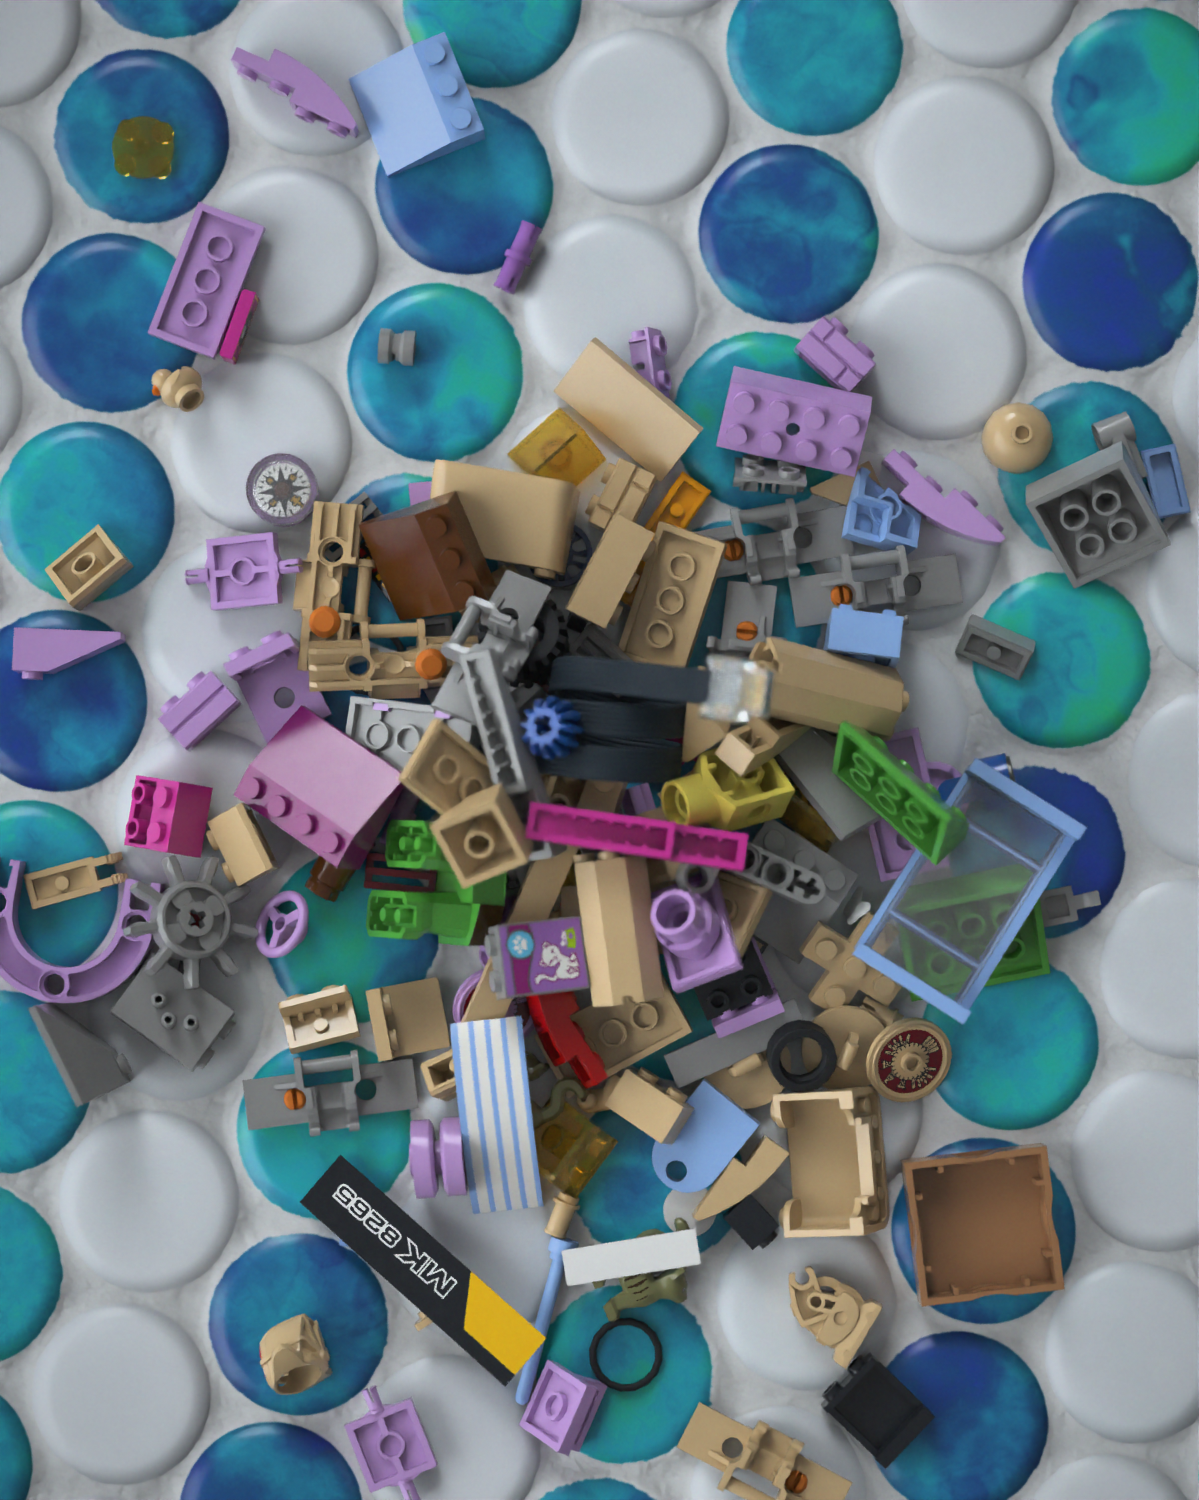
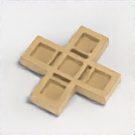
M871 911L866 913L848 938L818 921L799 948L802 955L826 969L808 994L809 1000L824 1010L848 1005L858 990L888 1007L902 988L897 982L852 955L856 943L875 915ZM887 922L871 948L884 955L898 935V929Z

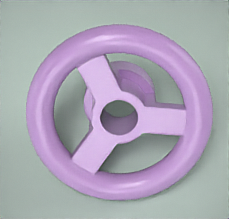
M290 890L280 892L273 896L261 910L255 927L258 929V936L255 937V941L259 951L266 957H283L305 939L308 932L309 909L305 898L300 893ZM286 901H292L298 909L286 915L281 913L277 907ZM270 918L273 922V935L268 945L265 932Z

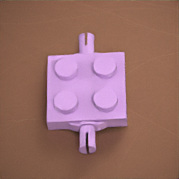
M275 532L206 539L207 560L205 569L186 570L185 576L192 578H185L187 585L206 583L210 591L211 610L215 611L283 604L281 586L283 574L302 573L303 567L294 565H303L301 558L281 559L278 547V534Z
M376 1385L362 1390L361 1392L370 1411L363 1417L346 1423L344 1427L370 1493L387 1486H400L405 1500H420L413 1480L421 1472L436 1467L438 1463L412 1397L395 1404L383 1405Z

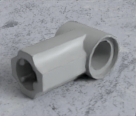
M1124 411L1091 424L1092 433L1100 451L1122 441L1141 478L1143 479L1148 476L1135 444L1136 433L1127 412Z

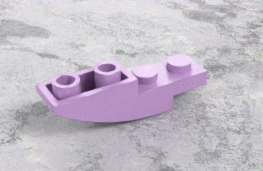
M236 47L231 61L234 68L238 69L236 73L251 82H256L257 78L269 83L268 88L285 97L291 93L292 96L289 102L292 109L296 111L294 115L301 120L314 124L315 120L328 125L326 129L329 132L342 138H346L347 134L355 138L357 137L359 130L348 108L338 95L308 67L277 49H274L270 60L267 61Z
M893 449L882 461L881 464L906 487L898 495L899 500L903 504L914 508L922 515L921 518L947 533L980 544L998 546L1006 538L1001 533L1004 529L1002 525L991 515H987L985 518L976 509L978 503L968 492L962 490L959 493L954 488L944 498L940 494L943 491L942 487L929 475L924 478L915 470L918 466L917 463L906 452L902 451L899 454Z

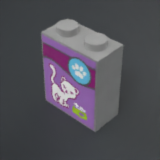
M581 916L503 924L488 928L489 934L485 935V950L487 956L492 957L493 971L489 973V983L491 991L493 993L496 992L497 1000L590 988Z

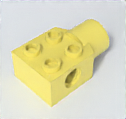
M718 748L701 753L690 775L666 782L661 790L662 809L669 822L688 826L708 823L714 828L730 832L782 817L795 792L794 787L774 758L757 769L739 776L715 754Z

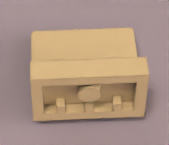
M437 977L366 991L378 1062L450 1046L440 984Z

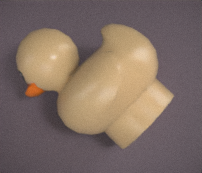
M182 366L181 369H177L173 373L167 369H159L152 375V394L161 396L163 402L169 407L180 408L184 412H190L202 404L204 400V393L201 390L202 378L194 368Z

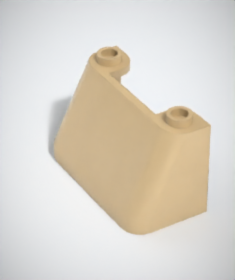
M435 460L430 499L457 491L485 559L527 566L535 570L534 576L554 580L556 574L565 575L580 498V491L573 483L454 461Z
M873 1086L773 1094V1101L770 1106L771 1118L777 1123L779 1128H787L793 1199L786 1201L784 1207L779 1212V1222L784 1229V1238L864 1236L886 1228L889 1221V1200L879 1093Z

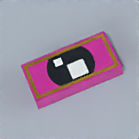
M246 289L241 292L219 353L226 362L235 365L237 363L259 302L255 292Z

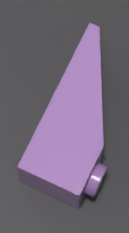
M14 628L12 670L22 673V679L43 680V674H55L124 643L126 635L122 632Z

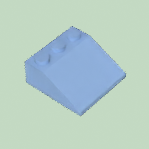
M445 32L412 44L349 79L387 177L485 139L484 128Z

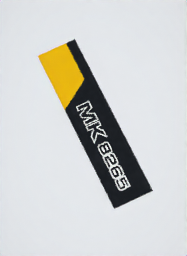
M342 1155L336 1159L300 1201L305 1208L504 1386L511 1381L547 1339Z

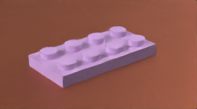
M198 202L148 334L215 360L265 233V227Z

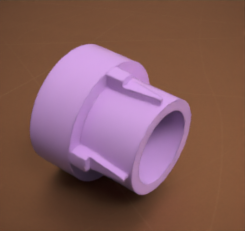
M669 890L661 894L657 899H653L651 921L654 925L655 934L660 943L672 954L681 958H695L712 948L719 936L720 919L716 910L698 893H692L690 890L688 892Z

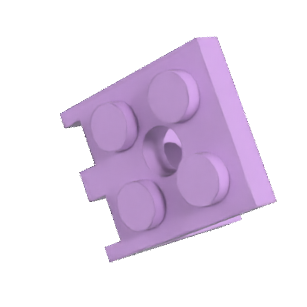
M280 630L271 633L261 639L263 645L253 650L249 649L248 646L240 648L229 654L230 661L223 664L229 677L238 682L267 744L301 705L306 706L323 719L333 715L322 692L309 691V671L297 670L300 646L296 638L290 633L284 634ZM282 688L291 689L295 695L294 703L288 708H280L275 702L276 693Z

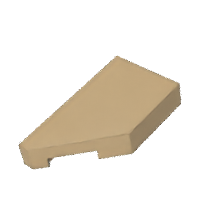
M870 461L857 466L856 474L861 467L867 468L871 471L869 477L881 486ZM839 474L811 487L809 490L812 495L823 497L847 507L855 477Z

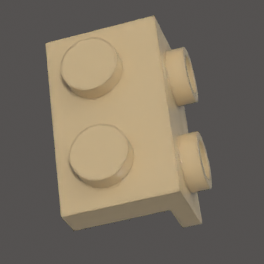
M347 985L326 986L320 992L308 995L295 994L288 997L285 1001L278 1003L291 1054L361 1037L353 998Z

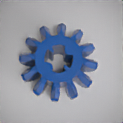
M550 696L547 697L546 701L542 699L534 700V710H524L528 721L519 724V726L527 730V733L521 740L525 744L530 745L529 751L531 753L553 760L556 759L557 755L561 757L569 756L568 746H579L574 737L575 734L584 731L581 727L576 726V723L582 716L578 712L573 711L574 705L571 702L561 701L558 697Z

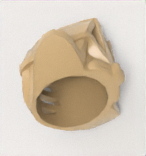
M305 1313L273 1326L260 1341L259 1353L261 1361L259 1362L261 1368H263L268 1385L277 1394L291 1395L301 1393L314 1387L332 1374V1370L328 1365L330 1355L325 1347L319 1323L317 1320H312Z

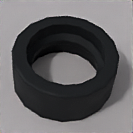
M795 1020L785 1023L775 1030L768 1041L766 1057L771 1073L781 1086L791 1091L808 1092L816 1090L828 1082L835 1071L837 1055L834 1044L826 1031L812 1021ZM801 1037L817 1041L821 1047L822 1058L816 1068L809 1073L801 1075L791 1074L785 1070L780 1059L785 1045Z

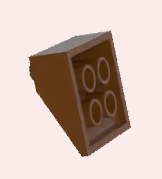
M457 491L370 519L358 525L400 621L466 609L465 604L469 597L474 596L488 601L497 587Z

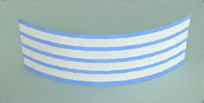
M522 1016L450 1024L459 1119L473 1214L544 1206L531 1111Z

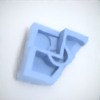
M861 467L857 471L849 497L841 538L885 551L895 550L896 546L904 545L907 556L918 546L922 515L910 505L903 504L899 500L898 495L889 487L884 490L869 477L871 471Z

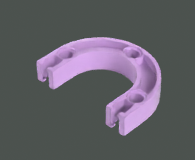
M10 860L9 866L13 867L7 888L0 887V893L6 898V906L0 912V976L17 990L39 1000L53 1003H77L96 999L113 992L139 971L149 956L155 940L152 934H145L139 937L124 936L123 929L130 926L131 919L136 915H140L145 918L146 922H150L153 906L150 905L148 911L135 909V895L130 891L132 884L141 880L126 878L117 930L111 943L103 953L92 961L80 966H59L39 957L28 946L21 933L18 921V908L26 861ZM151 882V887L159 893L165 891L166 884ZM54 974L60 975L65 982V987L60 994L53 993L48 987L49 978Z

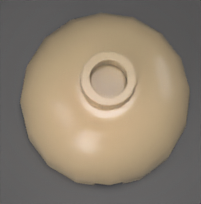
M1018 402L1004 405L991 414L984 425L981 441L984 454L992 465L1012 474H1021L1032 471L1044 462L1051 451L1053 433L1051 423L1042 411L1033 405Z

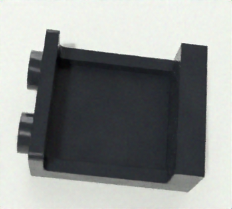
M869 1352L865 1358L859 1355L851 1362L846 1369L849 1374L840 1384L834 1381L824 1391L822 1397L825 1400L821 1403V1406L886 1469L935 1416L928 1407Z

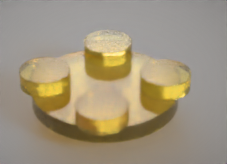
M146 116L121 121L112 142L116 171L122 176H132L140 179L152 177L158 179L166 178L171 172L170 163L174 156V130L171 125Z

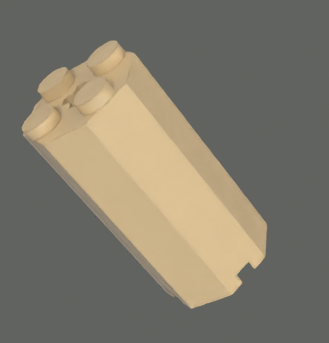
M773 637L766 638L767 643L760 641L755 644L744 667V673L754 674L759 678H766L768 681L757 680V683L767 684V686L757 685L756 688L765 689L766 692L756 691L755 694H762L765 697L755 696L754 698L756 700H764V703L754 702V705L764 706V708L753 707L752 710L748 709L749 712L838 733L839 725L847 721L865 729L872 737L878 736L883 741H889L892 738L894 726L901 712L906 710L909 703V693L903 691L904 682L896 668Z
M599 851V859H595L594 853L573 855L593 1007L624 1005L623 1003L627 1002L639 1003L664 998L657 939L654 925L651 921L652 901L646 857L627 854L620 856V853Z

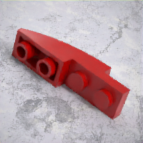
M573 991L526 997L538 1037L555 1067L568 1062L586 1089L598 1085L608 1078L604 1070L605 1064L602 1058L596 1052L591 1051L584 1040V1031L576 1022L571 1021L569 1016L580 1009L576 1004L577 999Z

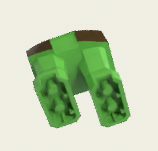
M391 820L387 827L385 859L388 867L436 870L435 891L427 892L372 890L367 903L366 929L368 935L371 937L417 940L424 934L429 933L438 935V943L460 946L485 945V935L489 934L488 928L501 924L505 906L507 871L463 889L430 829V825L433 822Z

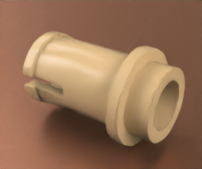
M867 995L860 1008L874 1014L885 1028L894 1022L902 1020L904 1015L898 1013L899 1009L895 1008V1010H892L870 999Z
M560 1191L558 1197L554 1196L553 1201L556 1203L544 1232L560 1239H566L575 1210H580V1205H578L580 1198L564 1191Z

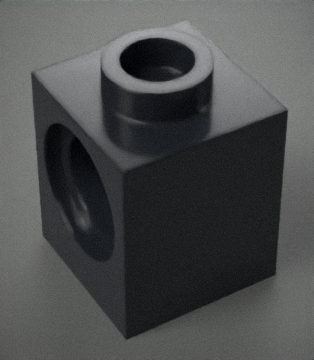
M749 1194L743 1200L733 1205L723 1214L726 1222L752 1250L758 1245L764 1249L778 1235L774 1231L779 1227L778 1223L752 1194Z

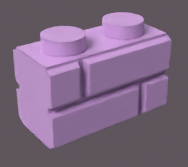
M823 316L796 345L794 352L833 388L852 392L875 367L876 363L872 360L875 355L861 341L854 344L846 336L849 332L848 329L839 320L833 317L829 321Z
M202 671L199 672L187 683L186 686L190 690L180 699L176 695L173 696L160 709L164 714L158 720L187 751L195 748L242 704L212 671L206 675Z

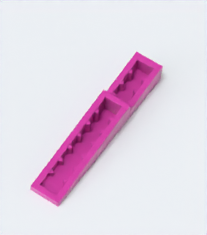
M530 802L525 839L743 873L749 834Z

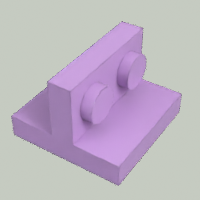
M547 1359L519 1426L558 1453L569 1456L571 1450L579 1452L607 1389V1385L598 1380L575 1374L558 1362Z

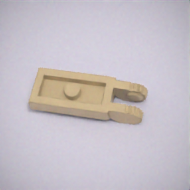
M116 852L97 858L91 856L23 875L32 910L103 891L102 888L125 882L126 878L128 879L127 873H117L100 880L97 866L111 865L123 860L122 853Z

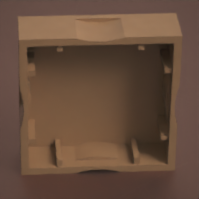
M1035 1143L900 1160L917 1299L922 1307L972 1301L992 1294L1022 1295L1065 1289L1059 1240L1052 1220L1053 1192L1046 1145Z

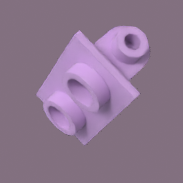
M644 327L645 331L631 332L632 339H629L632 365L644 363L645 369L638 370L637 372L670 399L669 390L671 389L672 381L670 373L665 366L664 355L667 354V343L665 337L661 334V330Z

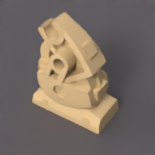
M811 1266L805 1267V1271L809 1274V1280L804 1284L796 1281L795 1271L789 1273L790 1307L794 1317L797 1318L802 1328L805 1327L813 1333L817 1342L834 1348L833 1360L846 1369L882 1310V1303L874 1299L863 1301L862 1296L855 1288L841 1283L833 1277H816ZM828 1286L833 1288L835 1291L829 1292L821 1290L820 1287Z

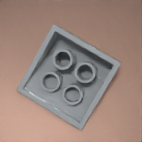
M1122 441L1026 485V505L1074 589L1171 545L1140 473Z

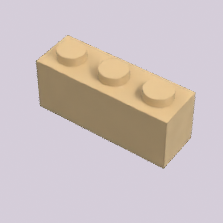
M617 513L613 514L565 610L602 629H606L608 623L614 626L623 609V606L618 603L624 592L629 594L632 592L640 575L635 573L640 561L647 562L656 546V543L651 541L655 533Z

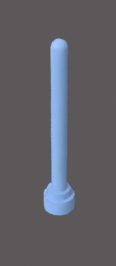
M551 1236L548 1250L551 1251L549 1258L552 1259L534 1325L545 1337L547 1336L564 1273L561 1250L578 1248L579 1242L569 1238L560 1239ZM545 1341L523 1366L515 1395V1400L520 1405H524L529 1401Z

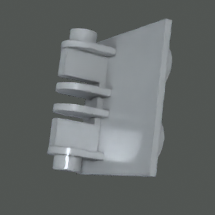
M745 454L743 458H735L733 487H740V491L757 492L758 483H761V492H765V483L772 484L771 493H775L776 484H779L778 493L796 495V492L804 491V486L807 487L806 468L803 465L780 460H764L762 456Z

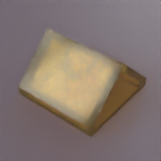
M560 407L507 453L509 458L524 474L563 480L573 483L576 487L606 461L605 456L584 429Z

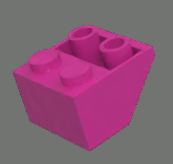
M136 775L135 785L132 790L129 819L125 828L124 845L201 858L213 788Z

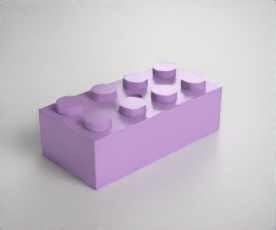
M734 366L716 446L855 477L871 414L872 397Z

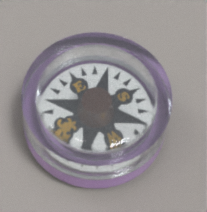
M277 453L264 457L252 468L246 482V495L251 508L262 520L274 526L289 527L301 523L311 515L314 503L319 498V486L315 474L302 459L291 454Z

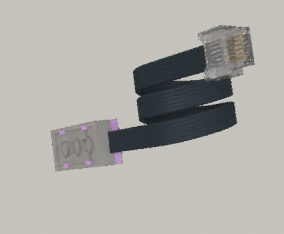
M708 654L706 662L711 670L588 656L558 657L552 663L549 695L558 697L561 701H569L574 705L573 711L578 712L582 716L576 723V726L581 727L584 731L575 734L574 738L579 746H568L569 756L561 757L557 755L556 759L550 760L542 755L533 754L539 773L577 779L625 783H660L680 778L683 745L663 739L684 737L687 702L704 704L700 707L699 717L714 721L746 724L748 716L768 718L775 672L768 669L754 668L755 662L745 658ZM614 694L623 695V696L617 698ZM356 696L350 697L345 733L400 771L404 770L433 719L443 721L486 756L478 726L432 708V705Z

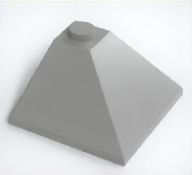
M54 1003L35 1005L28 1009L76 1107L93 1101L131 1082L128 1074L132 1073V1069L124 1054L118 1055L113 1047Z

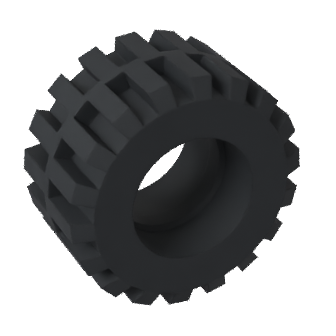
M552 599L545 602L532 626L541 631L544 637L531 650L515 681H509L511 687L518 688L519 683H525V688H532V682L539 681L540 685L547 683V676L551 675L553 661L569 653V636L564 615L561 609L557 610L556 603ZM506 613V615H509L512 617V619L518 621V618L515 615ZM480 618L478 624L480 632L477 633L479 644L482 643L489 629L488 626L481 624Z

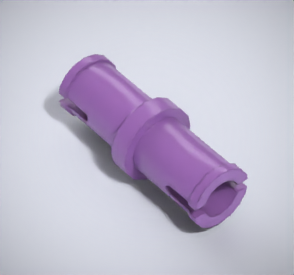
M523 220L520 223V228L511 248L506 249L504 253L506 260L494 283L495 287L501 288V290L513 295L516 292V287L525 267H529L532 262L530 255L540 233H542L541 228L535 227V225Z

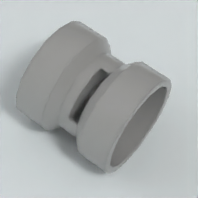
M380 328L378 363L389 364L396 360L402 365L414 366L416 331L405 330L402 333L395 334L392 329Z

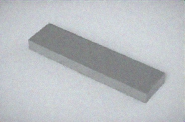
M793 998L782 1003L785 1010L783 1013L720 1039L715 1032L663 1055L677 1088L731 1066L754 1053L758 1054L767 1050L768 1041L775 1030L785 1023L804 1020L795 999Z

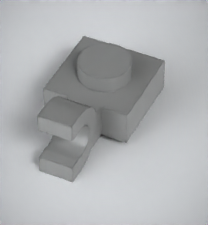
M1071 885L1045 890L1040 896L1044 928L1078 921V909L1101 905L1097 890L1073 895Z

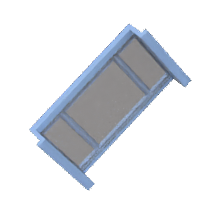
M977 758L966 768L946 800L950 807H957L966 816L969 823L966 838L937 866L918 849L914 851L856 943L855 950L852 955L963 1025L971 1014L969 1009L1076 840L1081 838L1087 828Z

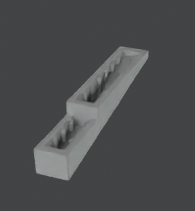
M488 648L461 654L459 658L493 784L502 783L523 825L527 829L530 802L550 805L551 803L534 756L529 751L530 745L525 744L521 740L525 732L519 726L521 721L494 648ZM532 840L534 845L529 861L553 858L568 850L567 846Z

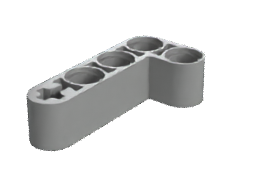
M747 842L746 849L748 864L744 868L743 873L680 863L675 875L676 884L680 890L685 892L690 890L692 893L699 894L705 893L712 887L719 870H722L735 877L768 888L774 895L798 905L816 904L822 900L826 891L825 882L818 874ZM772 864L779 868L781 874L779 881L775 884L768 880L766 874L767 869ZM693 867L697 868L702 874V882L696 888L689 884L687 878L688 872ZM792 881L795 883H807V887L811 889V894L804 895L802 888L789 885Z

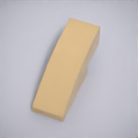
M754 713L747 725L728 732L715 754L739 776H743L781 753L811 727Z
M764 1134L745 1163L735 1157L732 1158L693 1211V1218L701 1221L743 1200L758 1189L779 1168L790 1153Z

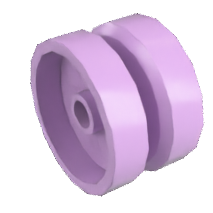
M459 1116L442 1119L439 1129L440 1140L438 1141L435 1139L434 1126L430 1119L410 1121L411 1143H409V1160L417 1199L435 1198L439 1191L438 1175L440 1174L443 1175L444 1189L448 1196L468 1194Z

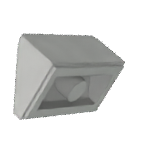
M971 614L955 653L1020 681L1034 652L1036 642Z

